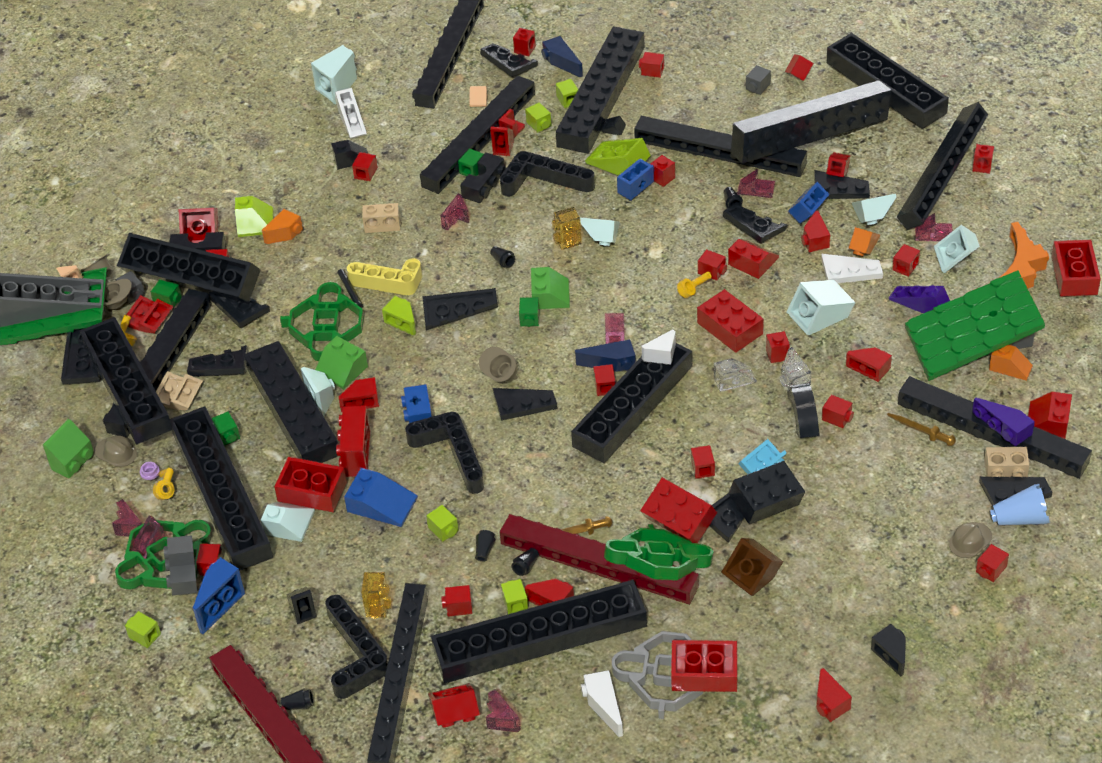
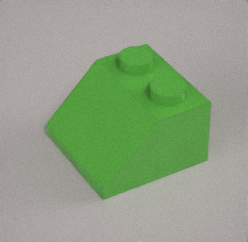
M550 267L531 268L532 297H538L539 309L570 308L569 279Z
M336 336L324 347L315 370L325 373L328 380L332 379L334 385L344 390L368 367L366 351Z
M70 419L43 444L51 470L68 479L94 454L89 438Z

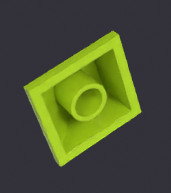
M254 196L235 197L238 237L263 235L262 229L273 220V207Z

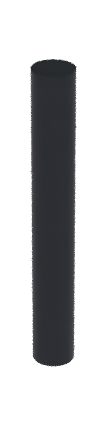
M339 269L337 273L352 301L363 308V304L344 269Z

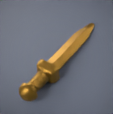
M887 413L889 417L899 423L930 435V441L938 439L947 443V446H953L956 442L954 435L949 436L940 432L938 426H934L931 429L905 417Z
M605 516V519L592 522L591 519L587 518L584 524L561 530L572 534L588 531L589 535H592L594 529L606 526L608 528L611 527L612 519Z

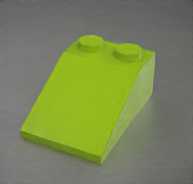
M643 138L603 141L585 162L619 176L637 160L642 159L646 162L651 155Z

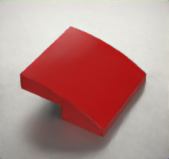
M140 295L126 314L131 317L128 327L155 334L172 311L173 306L159 299H156L154 302Z

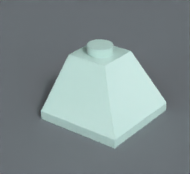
M896 194L852 202V206L861 223L866 222L867 225L876 224L878 219H883L896 199Z
M579 218L580 224L594 241H599V245L610 246V242L615 243L620 222Z
M960 225L938 242L934 249L943 273H946L980 246L976 234Z
M302 367L303 383L324 417L334 399V383L332 379L328 380L325 373Z
M280 502L267 505L263 513L261 524L267 536L302 542L315 509Z

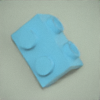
M767 439L738 464L747 474L785 461L783 457L787 452L784 450L780 453Z

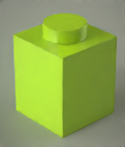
M572 79L556 83V96L562 106L567 108L578 91Z
M540 102L525 109L526 122L537 133L552 126L551 113Z
M443 505L426 515L428 528L442 542L453 537L459 531L457 518Z
M521 579L501 584L502 597L508 614L528 609L527 596Z
M139 611L125 625L128 637L146 648H149L161 635L158 622Z

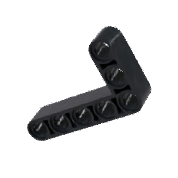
M527 151L518 152L500 177L501 193L507 197L515 195L528 176L582 192H591L595 189L593 170Z
M447 412L411 422L406 426L407 444L412 448L448 440L468 492L478 494L483 491V473L458 413Z
M331 595L325 601L328 617L359 658L335 672L331 677L334 695L337 698L345 699L385 677L388 660L386 653L343 597Z

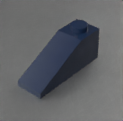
M561 36L542 42V56L551 65L575 76L583 77L581 61Z
M630 339L575 350V363L577 366L593 368L594 366L612 364L613 370L619 372L629 370L636 362V355Z

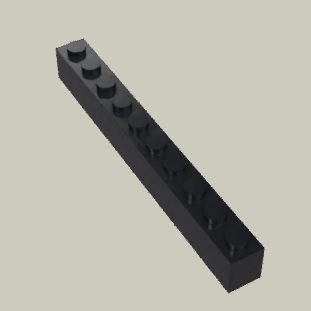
M458 0L452 16L449 17L447 26L444 27L442 36L439 37L437 47H434L432 57H429L427 67L423 69L422 77L418 79L416 89H413L412 98L415 101V106L435 108L484 7V0Z
M518 75L491 100L489 105L421 171V187L439 194L459 174L458 161L467 150L472 149L480 152L491 141L490 128L499 127V119L509 109L514 111L515 116L535 95L534 81Z
M979 102L964 107L898 213L897 218L906 230L924 224L988 117V113Z
M641 116L634 128L635 139L643 138L645 144L796 177H801L807 164V151L797 148L741 163L731 154V134Z
M188 289L185 295L181 297L178 306L174 308L169 320L165 322L161 332L157 334L152 346L148 348L145 357L140 360L155 391H157L167 371L170 372L209 311L211 302L208 293ZM113 402L111 409L103 418L106 432L128 438L130 432Z
M909 376L899 390L898 405L967 432L977 438L984 439L994 445L1001 447H1027L1029 459L1080 479L1090 463L1091 449L1037 427L1033 428V435L1017 446H1014L1009 441H1006L997 431L991 429L981 418L975 416L972 412L974 402Z
M405 583L367 763H395L428 603L426 584Z

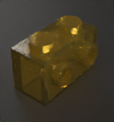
M571 207L553 212L554 220H552V227L555 231L553 233L555 244H558L561 250L581 245L580 217L575 208Z
M364 572L361 593L366 617L387 618L388 609L392 607V598L389 597L390 588L386 582L385 572Z

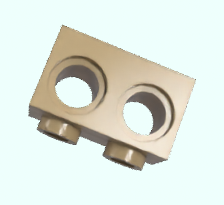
M398 203L363 205L362 219L365 233L400 231Z
M986 447L984 458L986 477H1028L1029 459L1027 447Z

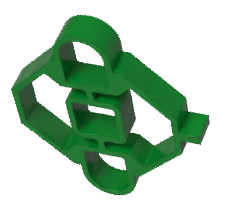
M334 282L323 283L318 287L317 294H313L292 308L289 316H280L281 327L288 328L289 334L306 348L310 349L311 357L316 361H319L323 351L314 350L315 341H332L338 336L349 342L362 333L364 321L363 309L342 294L341 287ZM334 292L338 294L336 302H321L322 296L326 293ZM312 308L314 310L312 321L314 331L303 335L293 327L294 319ZM349 308L359 316L358 324L345 333L340 334L338 333L339 312ZM318 319H334V323L318 324Z
M150 519L130 531L124 561L119 563L115 569L116 582L123 589H135L140 585L171 589L167 588L166 578L155 577L154 569L152 568L154 566L159 572L166 570L165 560L160 562L154 554L164 549V546H167V538L169 537H163L146 548L147 559H144L139 552L132 551L135 539L151 530L172 532L173 537L185 536L192 531L202 530L206 535L193 542L197 578L198 568L196 562L200 544H209L211 541L210 526L203 520H193L184 524L182 522ZM137 564H140L145 572L132 579H124L120 576L123 572Z
M648 524L647 528H640L622 539L607 541L604 558L614 564H624L652 579L679 580L695 571L696 568L710 567L714 551L707 545L692 543L665 529H655L653 524ZM645 541L644 546H639L638 542ZM674 561H678L680 566L674 567Z

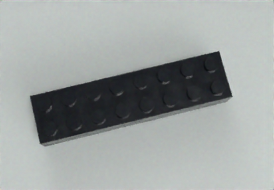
M850 33L827 47V64L859 86L881 81L891 89L889 106L922 129L947 114L949 97L855 34Z
M133 233L128 234L117 263V267L127 273L132 271L134 275L157 281L159 279L178 284L181 287L248 304L261 270L251 262Z
M113 317L80 330L84 347L135 444H140L173 430L165 407L116 318Z
M676 343L671 364L646 362L642 360L641 356L571 431L572 447L605 463L693 366L692 350Z
M276 341L244 354L249 374L297 458L323 463L338 457L336 454L338 440L280 342Z

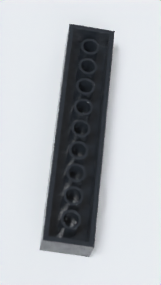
M612 27L556 130V147L586 154L590 153L606 119H608L645 48L644 32Z
M875 81L735 122L732 129L731 154L741 163H746L888 120L891 89L881 81Z
M206 406L171 418L170 422L175 441L231 564L239 568L240 571L273 558L270 542Z
M634 580L435 634L431 636V641L443 682L446 684L647 627V611Z

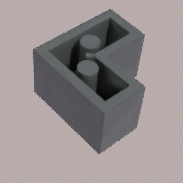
M192 535L167 538V546L163 547L166 571H170V575H166L167 588L172 589V596L197 593Z

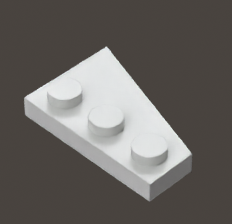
M821 254L826 280L846 283L883 278L879 260Z

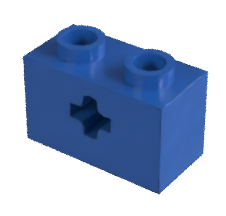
M642 159L637 160L617 177V193L629 200L636 197L654 182L653 165Z
M816 182L799 197L788 212L801 224L817 210L829 196V193Z
M427 385L405 387V395L401 396L402 406L407 407V410H403L405 422L409 421L411 423L432 417Z

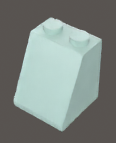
M344 45L311 63L315 89L334 104H336L335 92L350 88L357 79V68L354 62L355 55L352 50Z
M835 280L800 282L787 313L807 335H811L848 318L855 302Z

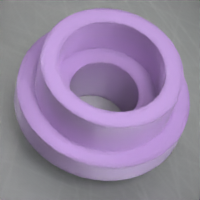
M146 462L141 466L140 476L145 480H153L159 475V467L154 462Z

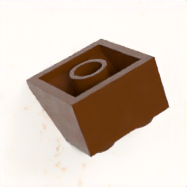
M741 538L721 573L748 594L754 596L774 579L784 561L756 540Z

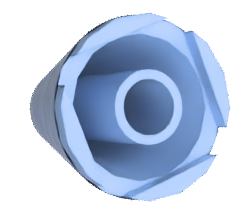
M1034 484L993 505L994 510H990L992 521L997 522L998 525L1050 523L1049 516L1045 512L1047 507L1039 484Z

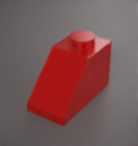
M491 127L493 155L510 156L514 144L513 130L503 127Z
M819 211L814 212L804 226L803 235H801L802 244L807 247L809 252L830 248V233Z
M876 347L851 350L846 354V367L879 382L891 369L892 355Z
M375 377L355 380L339 396L341 412L343 407L347 406L379 407Z
M551 579L527 584L525 586L527 601L540 606L574 596V589L567 582Z
M822 668L819 676L816 708L822 717H826L832 722L851 709L852 696Z

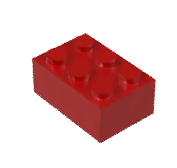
M1054 241L1051 258L1060 296L1098 295L1101 278L1092 241Z
M725 289L697 307V323L735 353L763 335L764 318Z
M366 406L343 407L342 415H339V426H341V429L338 430L337 437L340 444L336 445V454L340 456L339 466L344 467L346 477H355L360 468L368 469L371 431Z
M288 457L274 488L278 502L334 513L347 480L344 467Z
M663 477L640 510L648 520L692 543L700 541L717 514V511L711 504Z
M672 640V691L737 692V641Z

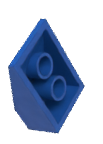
M360 468L344 496L347 512L399 527L403 526L418 498L416 494L381 473Z
M221 557L211 564L206 571L193 606L201 634H204L245 594L239 568Z

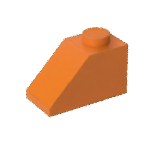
M283 209L262 229L264 243L271 244L292 240L303 230L301 216Z
M855 227L849 249H853V254L864 256V253L870 254L879 240L880 234Z
M1007 345L992 352L989 370L1027 381L1033 365L1016 346Z

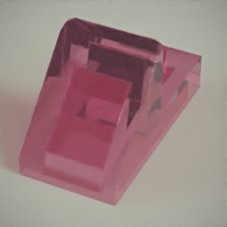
M758 169L740 180L737 193L773 198L775 181L758 179Z
M458 193L440 215L442 229L449 230L457 220L469 223L468 209L461 194Z
M934 213L927 217L923 225L915 227L916 241H941L953 231L952 224L935 223Z
M605 313L606 344L625 340L624 313Z
M122 499L116 502L118 508L116 514L119 519L112 522L115 535L129 537L130 531L140 526L142 522Z
M148 516L133 542L132 551L139 552L144 559H147L146 548L165 537L163 527L153 516Z
M496 689L488 693L489 703L487 705L492 713L486 716L487 728L519 732L521 730L520 718Z

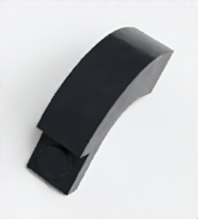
M810 384L789 385L790 390H787V395L794 408L798 437L820 436L816 404Z

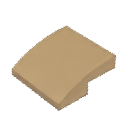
M167 371L156 393L165 408L188 410L203 380L188 374L181 377Z

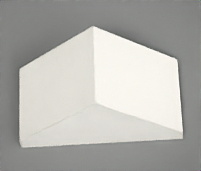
M671 330L642 345V360L671 364L676 345L675 331Z

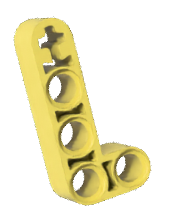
M415 258L408 259L401 270L360 262H353L347 266L348 279L352 286L395 294H414L422 279L421 263Z

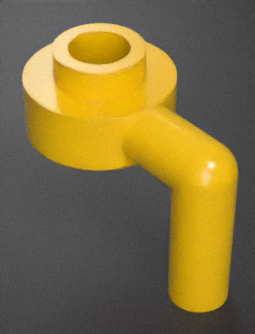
M706 272L692 281L685 278L678 282L677 291L682 297L689 298L695 294V287L711 279L712 276L709 272Z
M124 315L120 327L130 345L134 346L137 338L126 333L131 317Z
M172 468L161 470L159 476L163 480L156 482L153 486V494L159 500L169 499L174 494V485L171 483L174 473ZM163 486L167 487V493L163 491Z

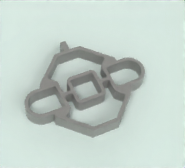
M661 631L634 648V651H620L612 658V673L614 677L619 681L629 682V686L650 709L658 710L659 719H664L665 711L675 712L703 694V691H688L676 700L671 701L651 698L642 688L646 683L647 674H653V683L655 685L671 687V676L658 675L659 665L671 666L672 655L659 654L655 658V663L650 664L648 651L662 642L672 643V640H692L684 633ZM623 661L644 663L642 673L621 671L616 666Z

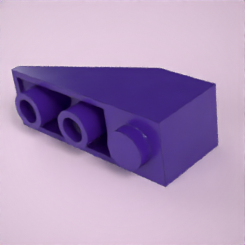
M935 285L897 286L889 296V300L921 313L931 311L934 307L950 301L945 287Z
M977 397L974 398L972 412L976 417L986 422L991 429L1002 435L1006 441L1017 446L1033 435L1035 421L1021 410Z

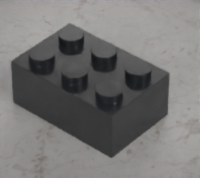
M781 461L734 479L728 494L748 524H752L798 506L805 494V490L785 461Z

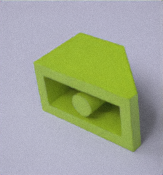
M394 296L382 309L384 322L414 336L416 329L410 302Z

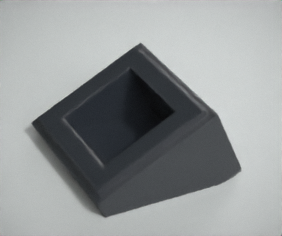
M615 116L606 119L601 131L613 135H622L626 124L621 116Z

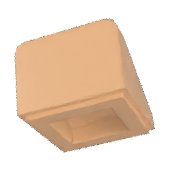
M486 86L470 87V107L487 106L488 95Z
M76 265L56 268L61 277L83 278Z

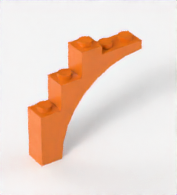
M1019 222L1011 223L1009 237L1014 245L1016 256L1009 269L1000 277L1019 270L1027 288L1034 287L1036 272L1046 269L1049 254L1043 249L1041 244L1034 245Z

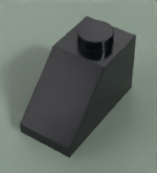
M350 140L331 143L337 170L352 167L359 152L368 153L367 148Z
M304 587L286 594L289 607L297 625L317 617L312 593L309 588Z
M890 624L872 637L871 650L901 677L904 675L906 637L900 629H896Z

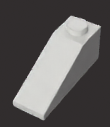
M352 88L335 92L337 108L350 139L367 135Z
M603 671L584 675V684H581L582 696L587 697L588 705L618 737L623 736L622 721L610 672Z

